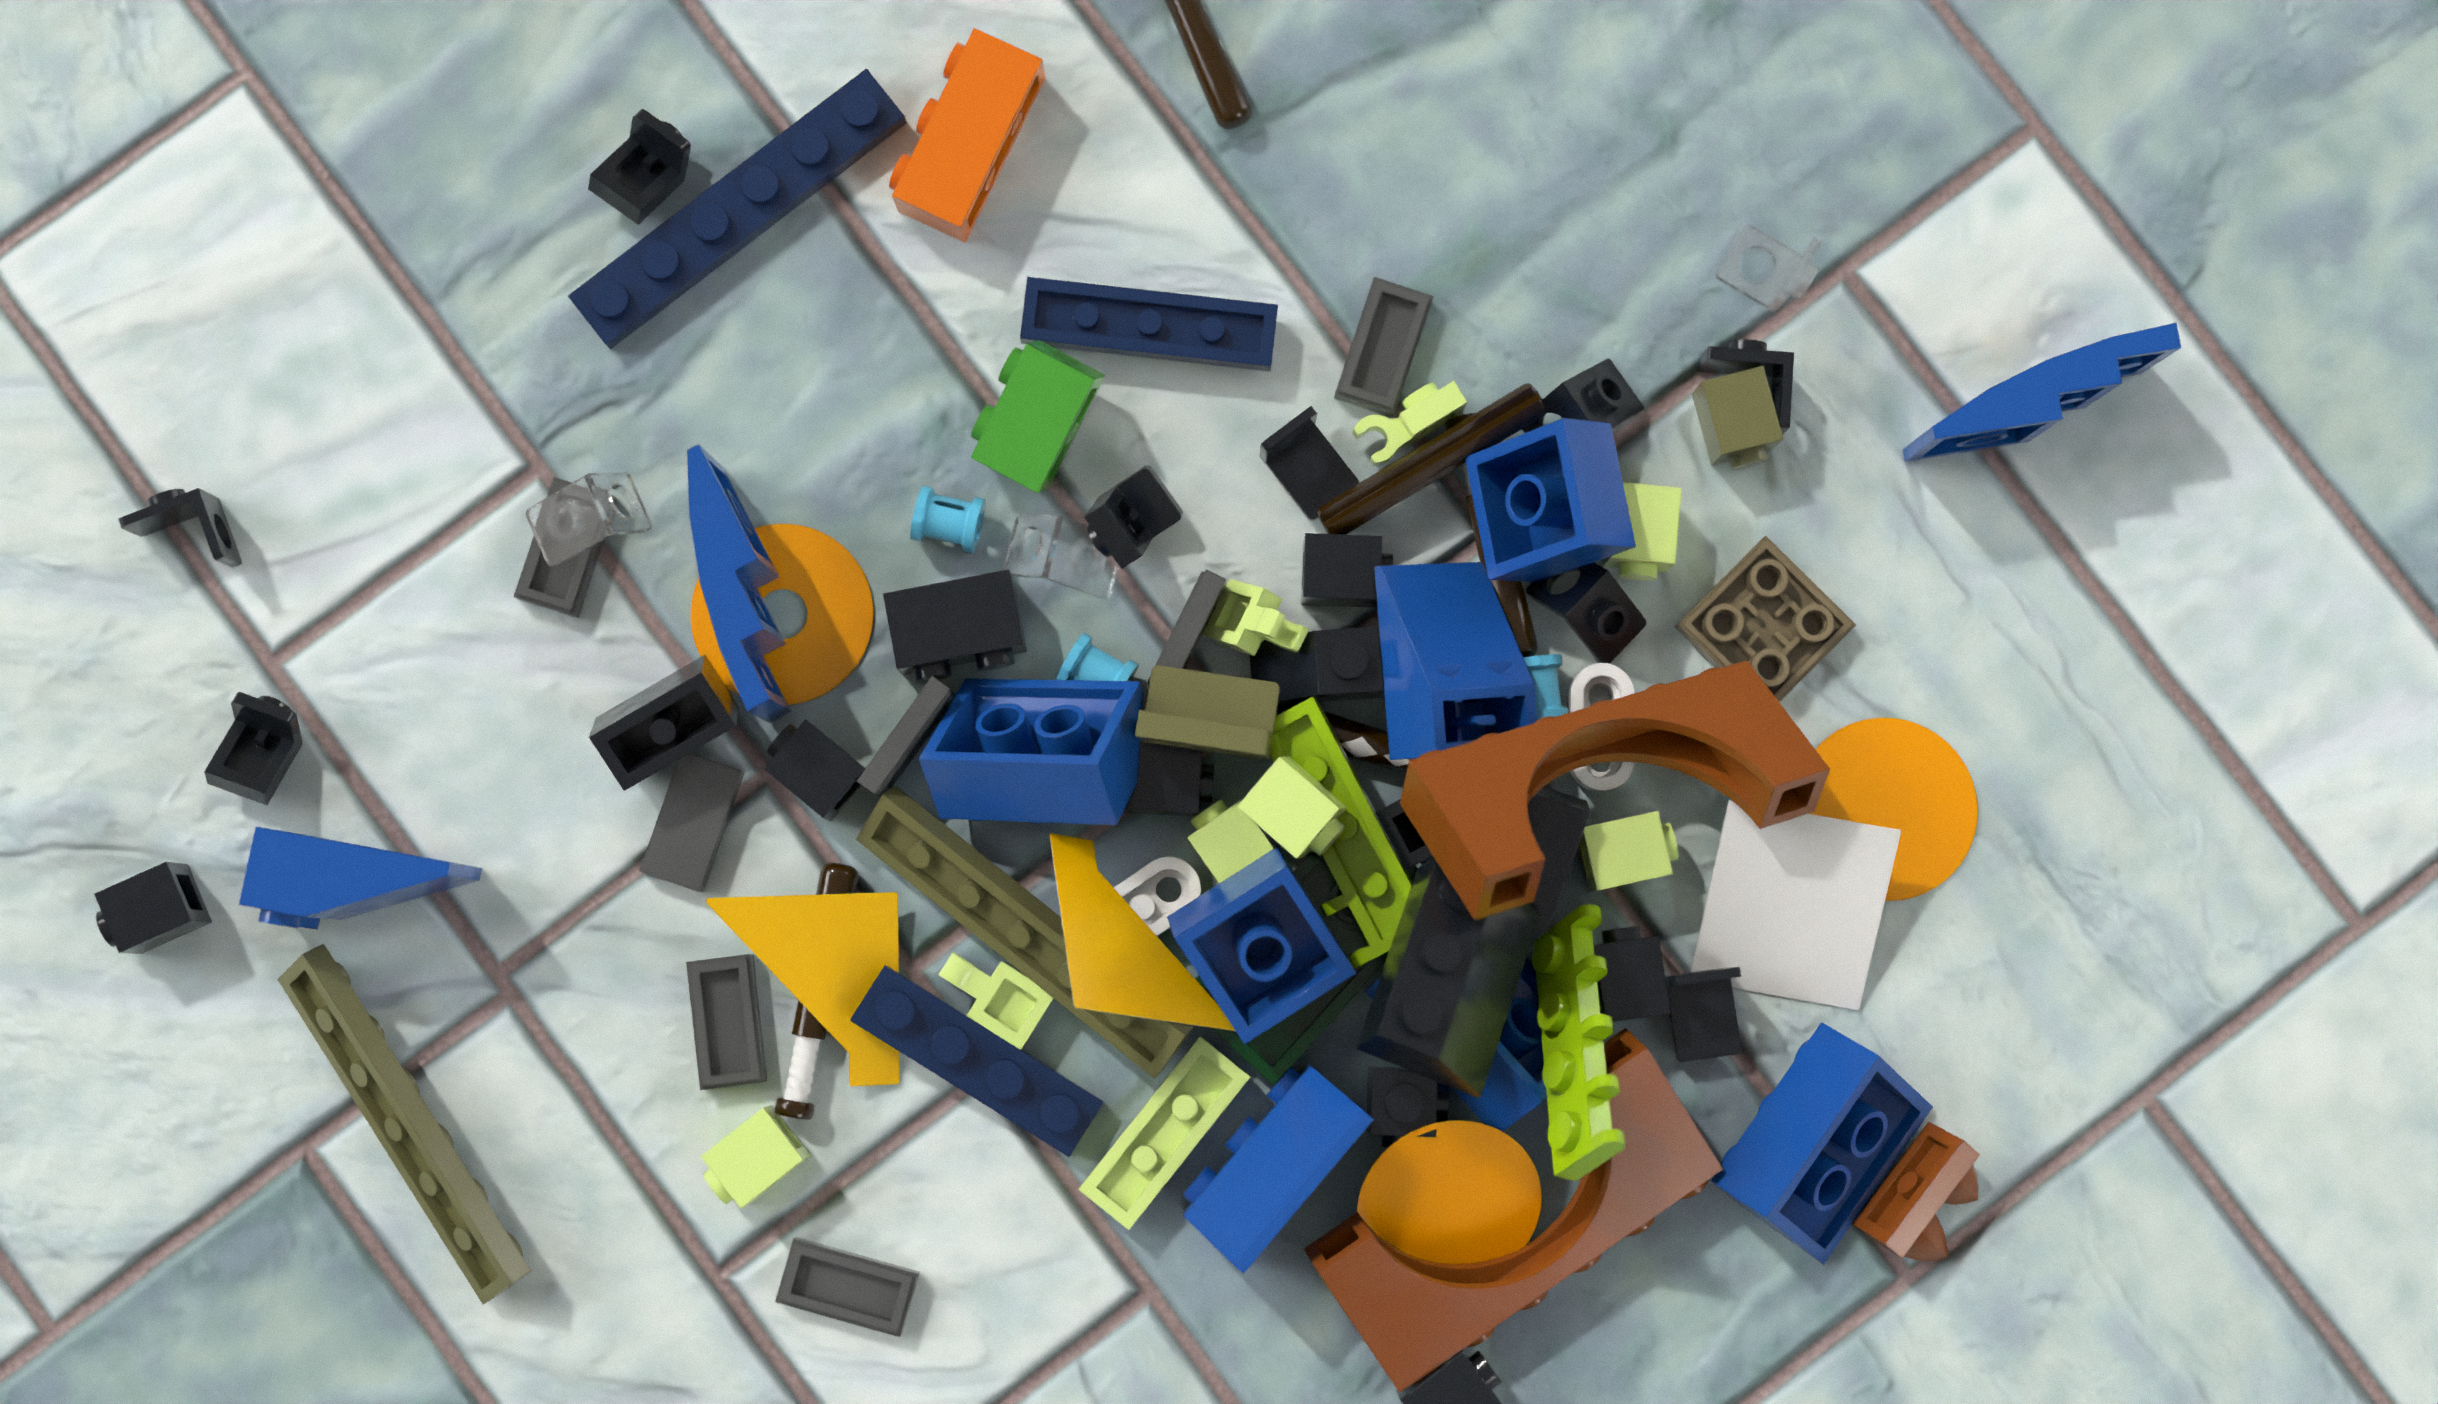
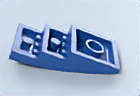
M2177 323L2109 337L2047 359L1987 389L1903 449L1904 461L2029 442L2062 420V412L2086 408L2122 384L2121 377L2140 375L2179 350L2181 343Z
M698 444L687 450L689 518L701 588L719 649L746 711L771 723L792 712L764 658V655L785 645L758 591V588L779 578V575L723 466Z

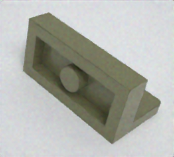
M1156 665L1151 671L1145 711L1139 710L1135 736L1145 743L1269 761L1280 687L1277 683Z

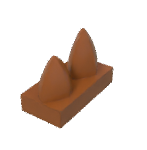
M1928 1122L1852 1224L1868 1238L1900 1258L1907 1257L1919 1261L1947 1259V1242L1943 1227L1936 1213L1943 1203L1958 1205L1978 1200V1178L1973 1164L1980 1154L1963 1139Z

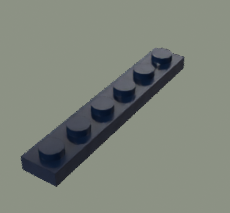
M866 68L568 295L569 299L611 350L907 124L904 114Z

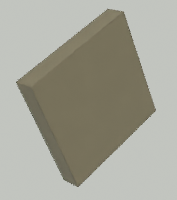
M1765 536L1674 627L1714 667L1722 668L1747 660L1780 702L1856 624Z

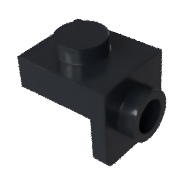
M641 109L632 118L630 137L590 174L588 190L639 225L685 181L691 144L672 124L660 121L648 111Z
M1146 465L1100 495L1084 518L1089 523L1087 526L1088 535L1097 550L1105 557L1112 556L1120 568L1123 569L1144 554L1155 536L1178 522L1183 515V510L1153 468Z
M237 692L231 702L235 720L204 771L207 784L268 805L303 745L297 714L284 702L274 697L260 696L256 698L242 692Z

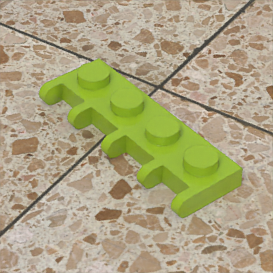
M1311 697L1276 716L1270 755L1274 762L1281 756H1290L1348 807L1338 818V821L1345 826V829L1322 854L1342 895L1324 903L1322 907L1328 917L1349 906L1369 946L1356 950L1349 957L1355 969L1390 950L1413 881L1407 870H1405L1375 813L1376 811L1317 697Z
M1593 904L1577 907L1549 929L1548 933L1545 932L1533 942L1534 950L1532 954V964L1536 970L1539 1003L1537 1021L1541 1028L1544 1059L1542 1078L1547 1093L1549 1115L1548 1142L1552 1149L1553 1171L1555 1177L1572 1181L1579 1180L1625 1149L1624 1132L1612 1129L1609 1100L1618 1095L1620 1090L1618 1077L1606 1073L1603 1040L1613 1033V1022L1611 1016L1600 1014L1597 982L1607 975V965L1605 958L1594 955L1592 930L1602 923L1600 907Z

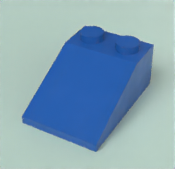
M255 827L239 905L261 909L258 920L260 922L292 928L303 927L318 930L320 918L343 920L479 881L482 868L297 833Z

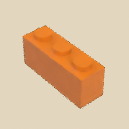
M973 28L966 45L958 42L952 49L943 73V77L949 80L939 100L930 98L924 106L916 127V132L921 134V137L911 156L904 153L899 158L889 182V188L894 190L892 197L899 213L966 243L1046 79L1041 58L976 28Z

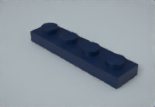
M1027 277L1020 341L1021 344L1040 340L1055 348L1271 371L1278 304Z
M886 964L850 1019L851 1022L1070 1157L1104 1103L1099 1097L1024 1050L1013 1046Z

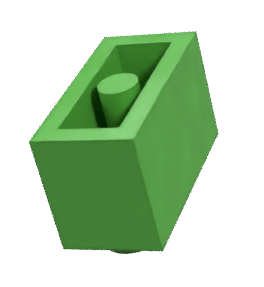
M1040 340L1026 343L1023 350L1015 347L1008 356L998 378V381L1006 386L996 406L987 404L973 427L971 438L977 440L978 443L970 458L1036 493L1049 488L1106 375Z

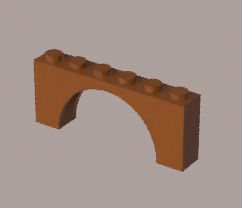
M1746 660L1722 668H1709L1699 675L1672 683L1655 684L1645 691L1618 699L1601 700L1590 707L1557 717L1547 716L1533 724L1500 734H1486L1476 741L1446 750L1426 752L1418 758L1409 760L1400 805L1473 919L1478 920L1534 902L1545 857L1532 833L1527 805L1545 785L1566 772L1583 766L1605 762H1638L1666 767L1692 776L1715 788L1736 803L1754 821L1759 829L1814 812L1830 768Z
M1626 1028L1604 1042L1606 1073L1618 1077L1620 1090L1618 1095L1609 1100L1612 1129L1624 1132L1625 1149L1583 1176L1576 1192L1559 1217L1544 1232L1527 1243L1525 1247L1505 1256L1470 1264L1437 1263L1412 1256L1392 1246L1374 1232L1360 1214L1356 1212L1304 1248L1318 1274L1399 1393L1427 1376L1435 1368L1465 1347H1473L1484 1342L1491 1336L1497 1325L1519 1310L1530 1309L1539 1304L1547 1296L1549 1289L1571 1274L1583 1272L1594 1266L1601 1258L1602 1253L1626 1236H1634L1646 1230L1654 1222L1655 1216L1678 1200L1688 1199L1701 1192L1708 1184L1709 1179L1723 1170L1648 1048Z

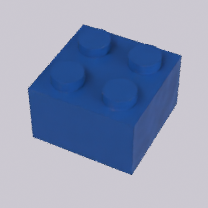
M1562 418L1465 457L1489 580L1539 582L1636 547L1611 423Z
M1277 847L1167 916L1174 939L1244 1044L1356 974L1344 949Z

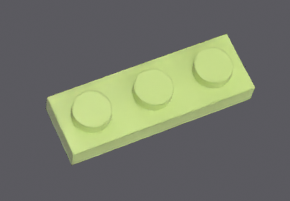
M1200 1036L1078 1190L1126 1229L1130 1230L1249 1080L1250 1076Z

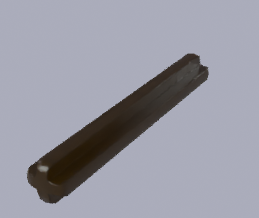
M1530 383L1523 384L1323 504L1317 510L1319 520L1328 534L1346 535L1465 464V457L1500 443L1543 417L1546 413L1543 399Z

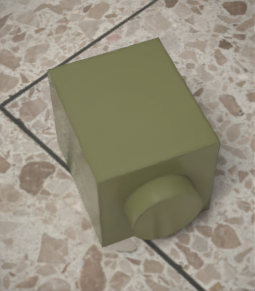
M1763 366L1702 381L1693 391L1692 397L1711 466L1729 461L1732 470H1739L1769 460L1767 451L1774 449L1783 440V435Z

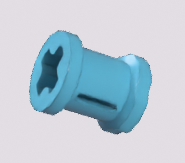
M922 486L915 504L910 539L922 541L927 537L962 545L964 553L974 554L983 525L986 500L975 497L972 502L935 494L934 488Z
M1082 633L1066 657L1056 680L1128 681L1133 679L1139 664L1133 660H1129L1126 663L1119 661L1092 644V637Z
M1550 654L1523 657L1535 685L1537 720L1547 716L1557 717L1569 713V709L1562 706L1557 668L1563 665L1562 655Z

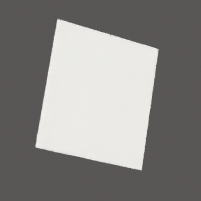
M1729 800L1691 972L1740 967L1741 977L1731 978L1732 988L1859 1010L1901 830L1813 814H1805L1759 829L1754 821L1736 803Z

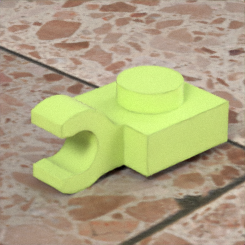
M1455 381L1439 390L1434 382L1416 390L1402 401L1406 410L1401 412L1398 418L1389 419L1382 415H1369L1362 418L1355 425L1352 434L1356 439L1363 437L1370 431H1377L1385 437L1386 446L1370 457L1373 467L1388 463L1401 448L1406 445L1411 446L1445 425L1447 420L1460 416L1463 413L1467 400Z
M1229 579L1202 635L1220 646L1255 656L1261 642L1264 640L1298 653L1309 629L1284 619L1285 615L1277 611L1282 598L1265 588Z
M953 952L938 974L976 998L966 1016L1020 1050L1054 999L1027 976L1002 960L992 976Z

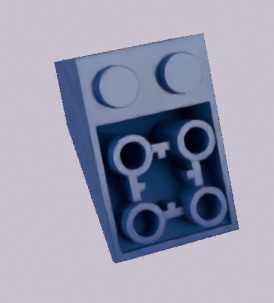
M1482 562L1374 567L1390 760L1418 758L1432 750H1446L1476 741L1486 734H1500L1533 724L1537 721L1534 682Z

